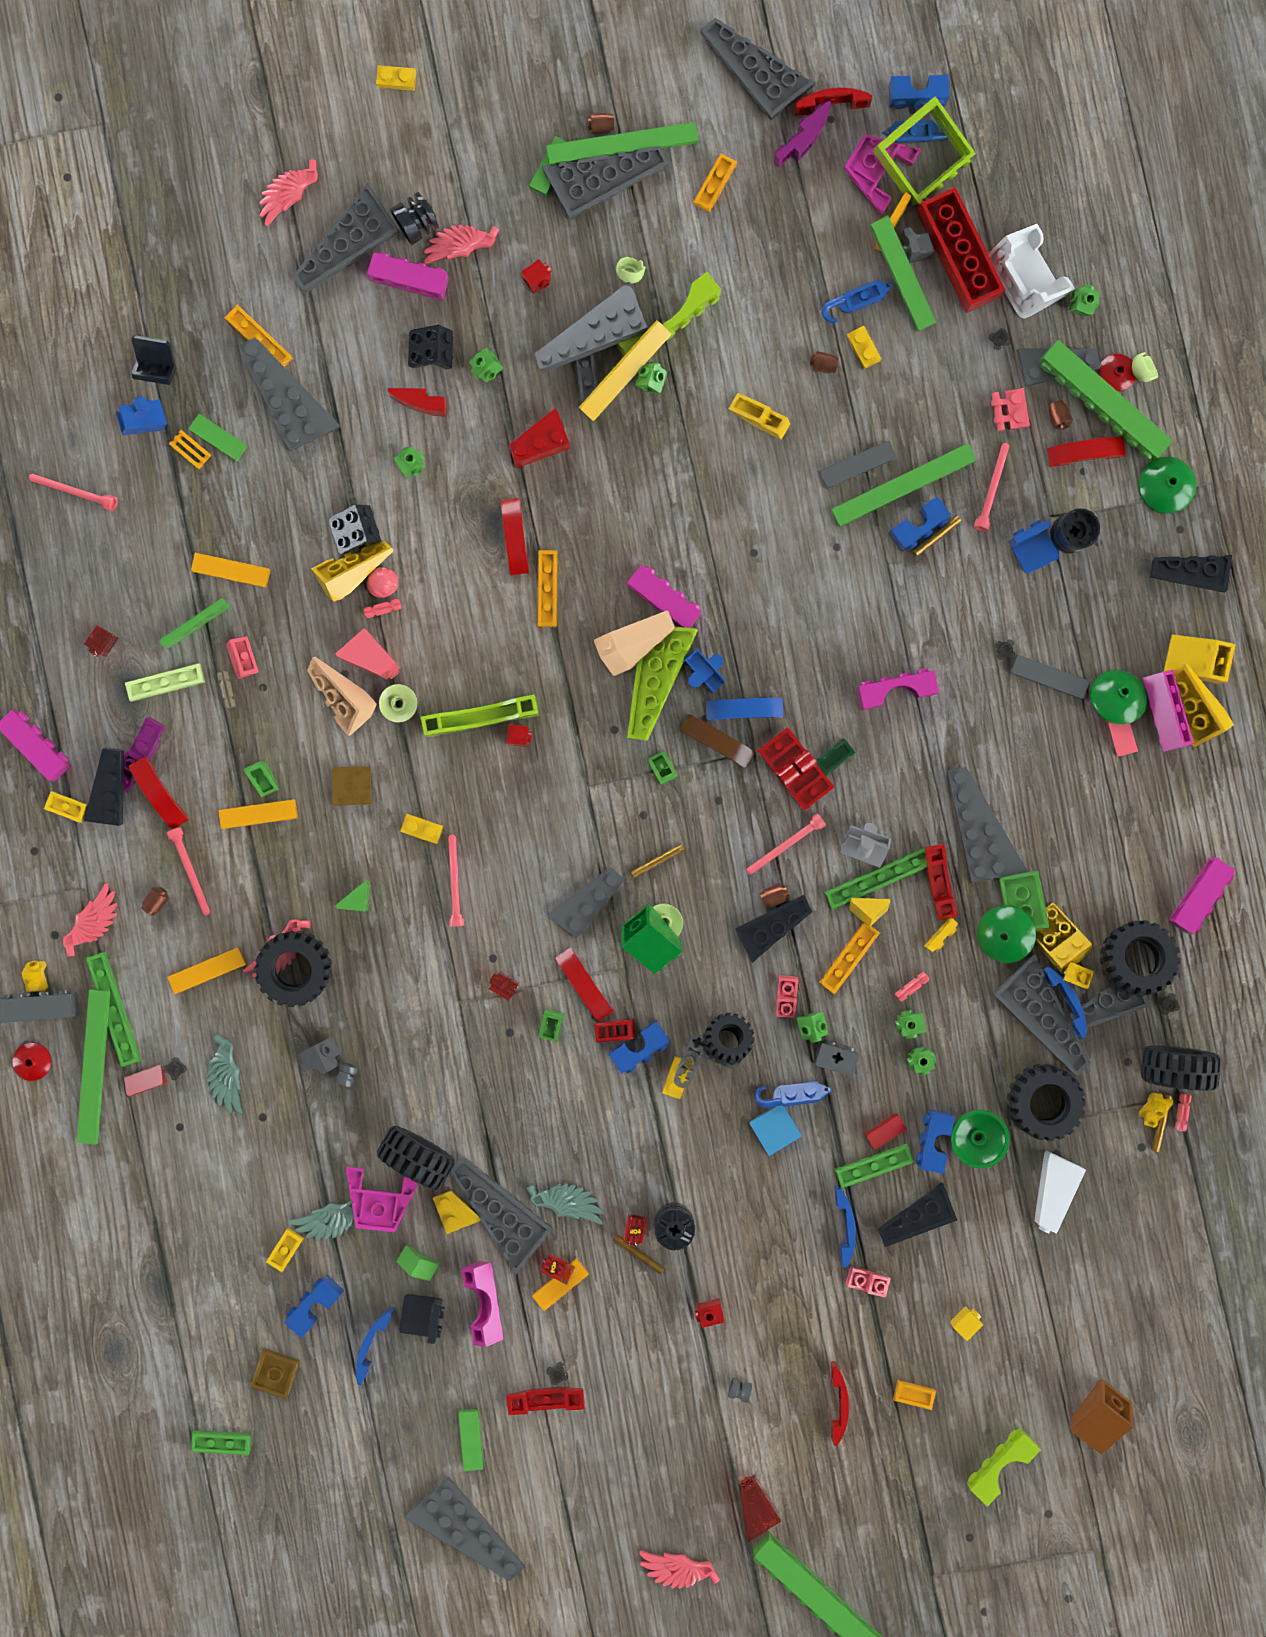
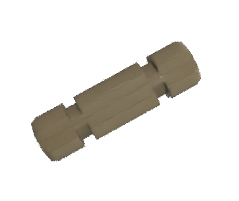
M219 672L217 677L218 681H220L221 695L224 698V707L226 709L234 708L236 705L235 700L232 699L233 692L231 683L228 681V672Z

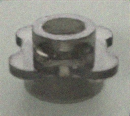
M1000 328L995 333L989 335V340L992 341L994 344L993 348L997 351L1005 345L1009 346L1011 343V339L1004 328Z
M1010 639L1006 642L997 641L995 643L996 657L999 660L1015 657L1016 653L1013 651L1014 642Z
M1169 993L1168 996H1160L1157 999V1003L1161 1006L1162 1014L1168 1015L1169 1012L1179 1010L1180 1006L1175 999V994Z
M174 1057L168 1065L163 1067V1070L175 1081L179 1079V1075L187 1071V1067L179 1061V1058Z
M558 1362L553 1367L549 1366L546 1370L553 1385H557L563 1380L566 1381L569 1377V1374L564 1370L562 1362Z

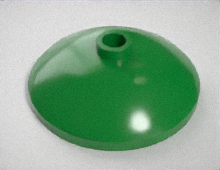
M1161 457L1152 461L1144 468L1140 475L1138 486L1143 502L1150 509L1162 514H1172L1181 511L1191 503L1196 493L1197 483L1194 472L1187 463L1175 457ZM1170 479L1174 481V485L1170 484Z
M1110 670L1102 673L1093 682L1090 691V700L1094 710L1102 719L1112 724H1130L1139 719L1147 707L1148 698L1144 685L1136 676L1127 671Z
M1002 905L990 909L983 915L978 924L977 939L983 952L991 959L1002 963H1012L1023 959L1030 953L1035 944L1036 929L1032 919L1026 912L1014 906ZM1006 933L1008 939H1003L1001 934Z
M981 1109L969 1111L963 1114L953 1126L951 1134L952 1149L955 1155L970 1167L980 1169L994 1166L1003 1159L1009 1148L1010 1137L1006 1124L999 1116L990 1111ZM979 1133L980 1138L978 1140H975V1134Z

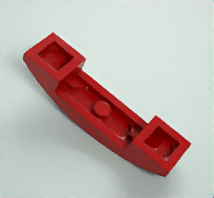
M853 88L824 89L814 92L797 102L794 113L795 116L813 114L815 106L821 103L824 105L827 101H830L831 104L850 102L851 109L869 108L872 95Z
M1123 437L1082 440L1047 448L1050 467L1069 465L1073 462L1101 458L1113 459L1126 456Z
M520 498L501 500L510 576L528 574L529 567Z
M146 756L128 766L151 805L172 830L189 820L180 805L176 804L158 778L156 770Z
M941 843L925 847L928 879L938 920L957 917L955 898L952 895L946 863L948 860L945 844Z
M571 947L555 958L597 1021H600L614 1011Z
M831 1361V1382L833 1387H839V1420H831V1439L833 1445L838 1446L847 1427L849 1397L842 1373L836 1362Z
M540 1388L520 1391L506 1396L508 1415L528 1414L529 1411L566 1408V1411L585 1409L583 1388Z

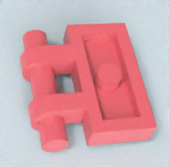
M1024 388L1005 391L1003 393L1004 399H1000L999 392L991 394V407L994 408L995 417L993 419L994 424L997 425V431L1005 430L1004 423H1008L1009 430L1030 426ZM1003 406L1006 407L1007 416L1002 414Z

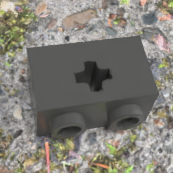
M827 1039L825 1042L820 1041L814 1065L853 1077L859 1056L855 1052V1048L847 1045L841 1048L836 1046V1042ZM838 1052V1054L841 1056V1059H837L835 1061L832 1055H836Z

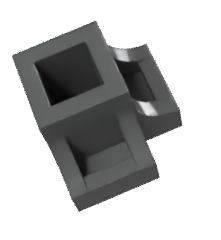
M911 228L903 230L901 235L902 247L909 263L930 258L933 248L929 233L916 234Z
M333 1037L299 1053L307 1071L315 1068L321 1074H324L339 1066L335 1056L341 1053Z

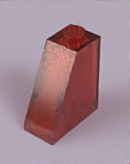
M756 1475L743 1478L739 1484L746 1540L750 1542L780 1523L781 1518Z

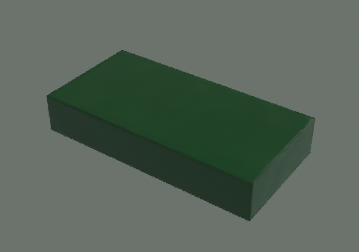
M843 738L816 759V762L827 776L856 752Z

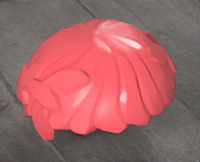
M376 568L368 576L367 589L375 597H388L398 588V576L389 568Z

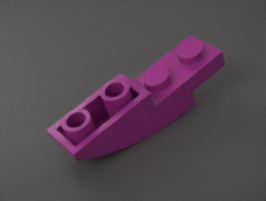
M827 101L824 105L822 103L819 104L813 114L803 117L799 122L798 133L791 137L787 145H781L775 151L774 163L778 168L792 156L798 162L812 148L826 124L831 106L830 101Z
M150 716L146 717L131 749L126 751L124 755V792L129 793L137 782L128 766L144 756L149 761L152 759L161 742L159 739L166 727Z

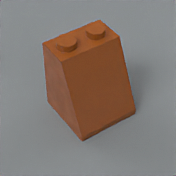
M1101 1379L1072 1415L1070 1430L1076 1437H1080L1091 1449L1102 1454L1133 1428L1132 1402Z

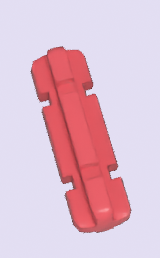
M394 599L391 602L387 601L373 605L374 607H365L364 614L366 618H371L374 615L378 616L392 612L391 610L401 609L400 600Z
M925 972L920 973L917 979L914 978L902 990L900 989L895 993L899 1001L903 1002L908 998V995H912L922 987V984H926L930 980Z
M1180 1093L1179 1101L1181 1102L1178 1103L1176 1115L1178 1121L1175 1122V1129L1178 1131L1187 1130L1186 1121H1188L1189 1103H1191L1192 1097L1187 1093Z

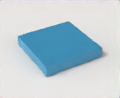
M775 1106L749 1121L768 1156L802 1137L783 1106Z

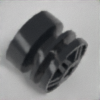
M419 192L414 194L416 204L411 197L407 198L410 208L407 209L402 203H399L390 209L400 230L411 245L422 239L420 229H423L428 235L431 234L428 224H430L434 231L439 229L433 209Z
M1077 508L1058 517L1053 522L1050 529V538L1059 551L1073 554L1092 546L1097 541L1100 534V523L1093 512L1085 508Z
M680 1203L663 1205L655 1215L654 1233L657 1241L663 1247L678 1251L686 1248L695 1236V1224L692 1213L686 1206ZM674 1225H677L678 1229H676L675 1232H672L671 1228H673Z

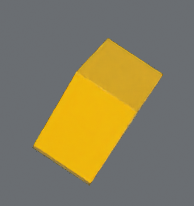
M851 898L849 910L870 927L888 911L890 899Z

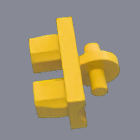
M1151 1093L1147 1098L1148 1102L1139 1111V1116L1144 1118V1124L1153 1128L1158 1125V1121L1167 1115L1168 1109L1173 1105V1099H1164L1160 1093Z

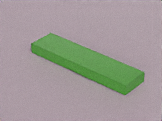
M224 598L219 599L161 638L159 642L163 647L169 649L223 613L231 605Z
M906 1143L834 1170L841 1188H845L912 1164L914 1161Z

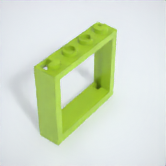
M936 96L872 149V152L903 195L905 192L911 195L909 203L912 207L917 203L920 205L928 200L930 192L936 193L944 186L942 182L946 179L950 181L958 174L956 170L960 167L964 169L972 162L970 158L976 154ZM930 112L961 158L917 195L885 149Z

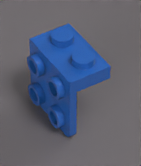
M1038 520L1030 525L1031 528L1026 531L1024 529L1018 530L1013 533L1014 537L1008 541L1026 574L1059 558V553L1047 532L1051 527L1048 520L1044 522Z

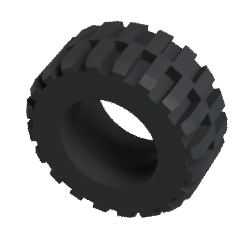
M1142 920L1140 922L1132 921L1113 930L1110 936L1104 940L1105 946L1101 947L1100 953L1103 954V958H1100V964L1105 966V969L1102 970L1103 974H1108L1110 978L1107 981L1111 985H1117L1116 989L1118 991H1126V995H1137L1139 997L1162 991L1167 988V985L1172 984L1175 980L1174 976L1179 973L1180 969L1177 968V965L1181 964V958L1177 957L1180 949L1174 945L1176 940L1174 937L1167 935L1169 931L1166 928L1159 929L1160 925L1155 922L1149 924V921ZM1132 941L1145 943L1150 947L1155 956L1154 970L1148 976H1139L1127 966L1125 950Z
M290 930L286 933H279L274 938H271L260 950L255 960L257 962L254 967V973L257 974L255 980L257 984L260 983L262 994L266 993L268 995L267 999L270 1001L274 999L278 1001L277 1004L283 1006V1004H288V1007H294L295 1005L303 1006L307 1002L315 1000L326 987L332 972V961L328 957V949H324L322 946L324 943L321 940L317 941L314 939L315 936L311 933L307 935L304 934L305 931L300 930L298 932ZM294 951L308 959L312 971L305 983L290 985L278 976L275 965L277 959L283 953Z
M1159 1045L1146 1046L1143 1049L1141 1077L1144 1082L1157 1086L1182 1090L1211 1091L1219 1086L1221 1059L1216 1053L1199 1049Z
M1049 1064L1033 1065V1068L1027 1067L1023 1069V1074L1020 1075L1018 1073L1014 1077L1017 1079L1015 1083L1011 1082L1009 1086L1011 1092L1007 1093V1099L1009 1100L1007 1109L1011 1112L1010 1117L1016 1123V1126L1028 1135L1038 1140L1045 1139L1046 1141H1054L1055 1138L1061 1140L1065 1138V1134L1071 1135L1074 1133V1126L1079 1127L1081 1124L1079 1121L1080 1116H1085L1083 1106H1086V1100L1083 1099L1085 1093L1079 1087L1080 1083L1078 1080L1073 1078L1067 1071ZM1050 1084L1060 1090L1062 1105L1054 1117L1040 1120L1031 1113L1030 1099L1036 1089Z
M392 1126L388 1130L377 1150V1157L387 1166L414 1182L434 1190L442 1188L455 1165V1159L446 1151L423 1137L399 1126Z

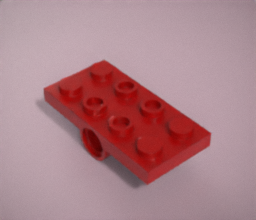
M788 727L757 750L803 811L835 788L819 768L813 756L805 750Z

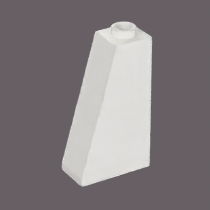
M1047 1150L1043 1158L1034 1221L1040 1225V1230L1046 1233H1050V1231L1057 1233L1086 1170Z

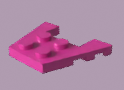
M864 134L846 163L844 171L877 211L883 214L892 197L876 187L886 170L872 152V149L884 139ZM892 143L885 149L891 159L896 157L910 167L921 152L920 148L906 147L905 144Z
M346 1166L356 1228L395 1232L419 1183L404 1176L401 1193L361 1189L364 1168Z

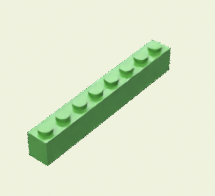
M1057 340L1038 361L1044 371L1051 372L1059 384L1070 389L1069 392L1074 397L1080 398L1089 410H1094L1101 421L1109 423L1113 427L1112 430L1126 438V442L1131 447L1137 448L1141 452V456L1146 460L1154 461L1158 459L1173 442L1171 438L1061 341Z
M769 1531L753 1548L755 1561L761 1567L764 1565L775 1580L779 1579L789 1593L793 1592L803 1606H808L812 1609L811 1612L818 1620L822 1619L826 1622L827 1628L832 1633L836 1632L841 1637H882Z

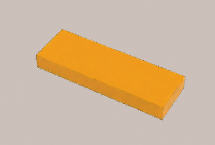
M720 153L693 201V205L710 214L734 171L737 161Z
M907 192L903 195L890 218L894 228L910 202L911 195ZM876 243L875 249L881 251L878 243Z
M577 1258L565 1267V1271H560L563 1273L562 1276L559 1274L555 1275L560 1278V1281L552 1278L532 1294L533 1299L543 1311L548 1309L589 1275V1272Z

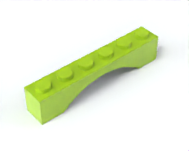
M705 272L692 283L690 293L680 311L662 324L671 333L667 340L673 337L678 328L686 327L692 317L700 316L705 311V307L709 304H715L720 299L721 288L708 272ZM644 334L618 343L617 348L625 356Z
M529 695L472 709L422 716L421 722L424 736L428 738L539 716L536 696Z

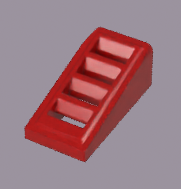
M634 1018L594 1023L596 1043L636 1038ZM617 1025H620L621 1035H618ZM625 1025H627L628 1034H626ZM609 1026H612L613 1036H610ZM601 1027L605 1028L606 1037L602 1036Z

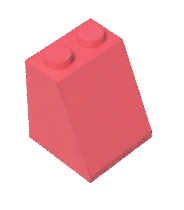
M365 628L335 653L343 661L385 680L394 678L399 673L398 669L401 668Z

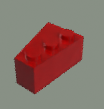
M554 408L509 444L517 468L570 449V443L557 408Z

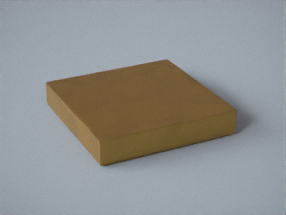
M371 766L332 767V805H372Z
M264 1348L250 1387L287 1399L300 1360Z

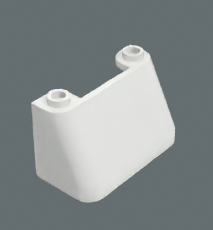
M1038 224L1005 236L988 253L1005 288L1006 296L1021 318L1034 315L1075 290L1069 278L1060 277L1057 280L1054 278L1037 249L1043 243V233Z

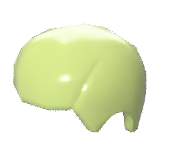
M624 257L617 263L616 273L624 283L630 282L633 284L642 279L646 267L643 266L642 260L637 261L631 257Z
M1144 352L1134 357L1132 371L1139 381L1150 382L1158 378V373L1151 357H1143L1146 354Z

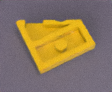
M453 1190L433 1197L446 1234L481 1221L479 1215L465 1201H462Z

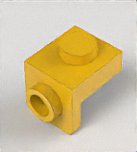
M31 961L25 965L22 977L27 992L47 990L48 984L44 973L45 961Z

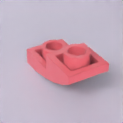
M779 975L776 1017L795 1018L798 977Z
M850 1266L845 1285L850 1288L866 1291L868 1294L886 1297L890 1278Z

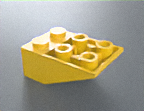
M1172 634L1163 672L1175 671L1188 664L1200 680L1215 684L1228 682L1236 644Z
M1053 902L1046 907L1050 928L1036 930L1035 942L1050 962L1063 975L1069 962L1077 964L1093 952L1092 943Z

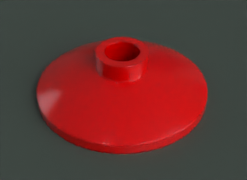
M1124 354L1107 356L1101 362V368L1098 369V375L1117 392L1128 389L1136 379L1132 371L1133 361ZM1117 368L1122 369V373H1118Z
M31 1042L20 1046L16 1050L12 1063L14 1071L20 1078L27 1081H36L43 1078L49 1072L52 1060L46 1047L39 1043ZM28 1059L32 1061L31 1066L27 1065Z

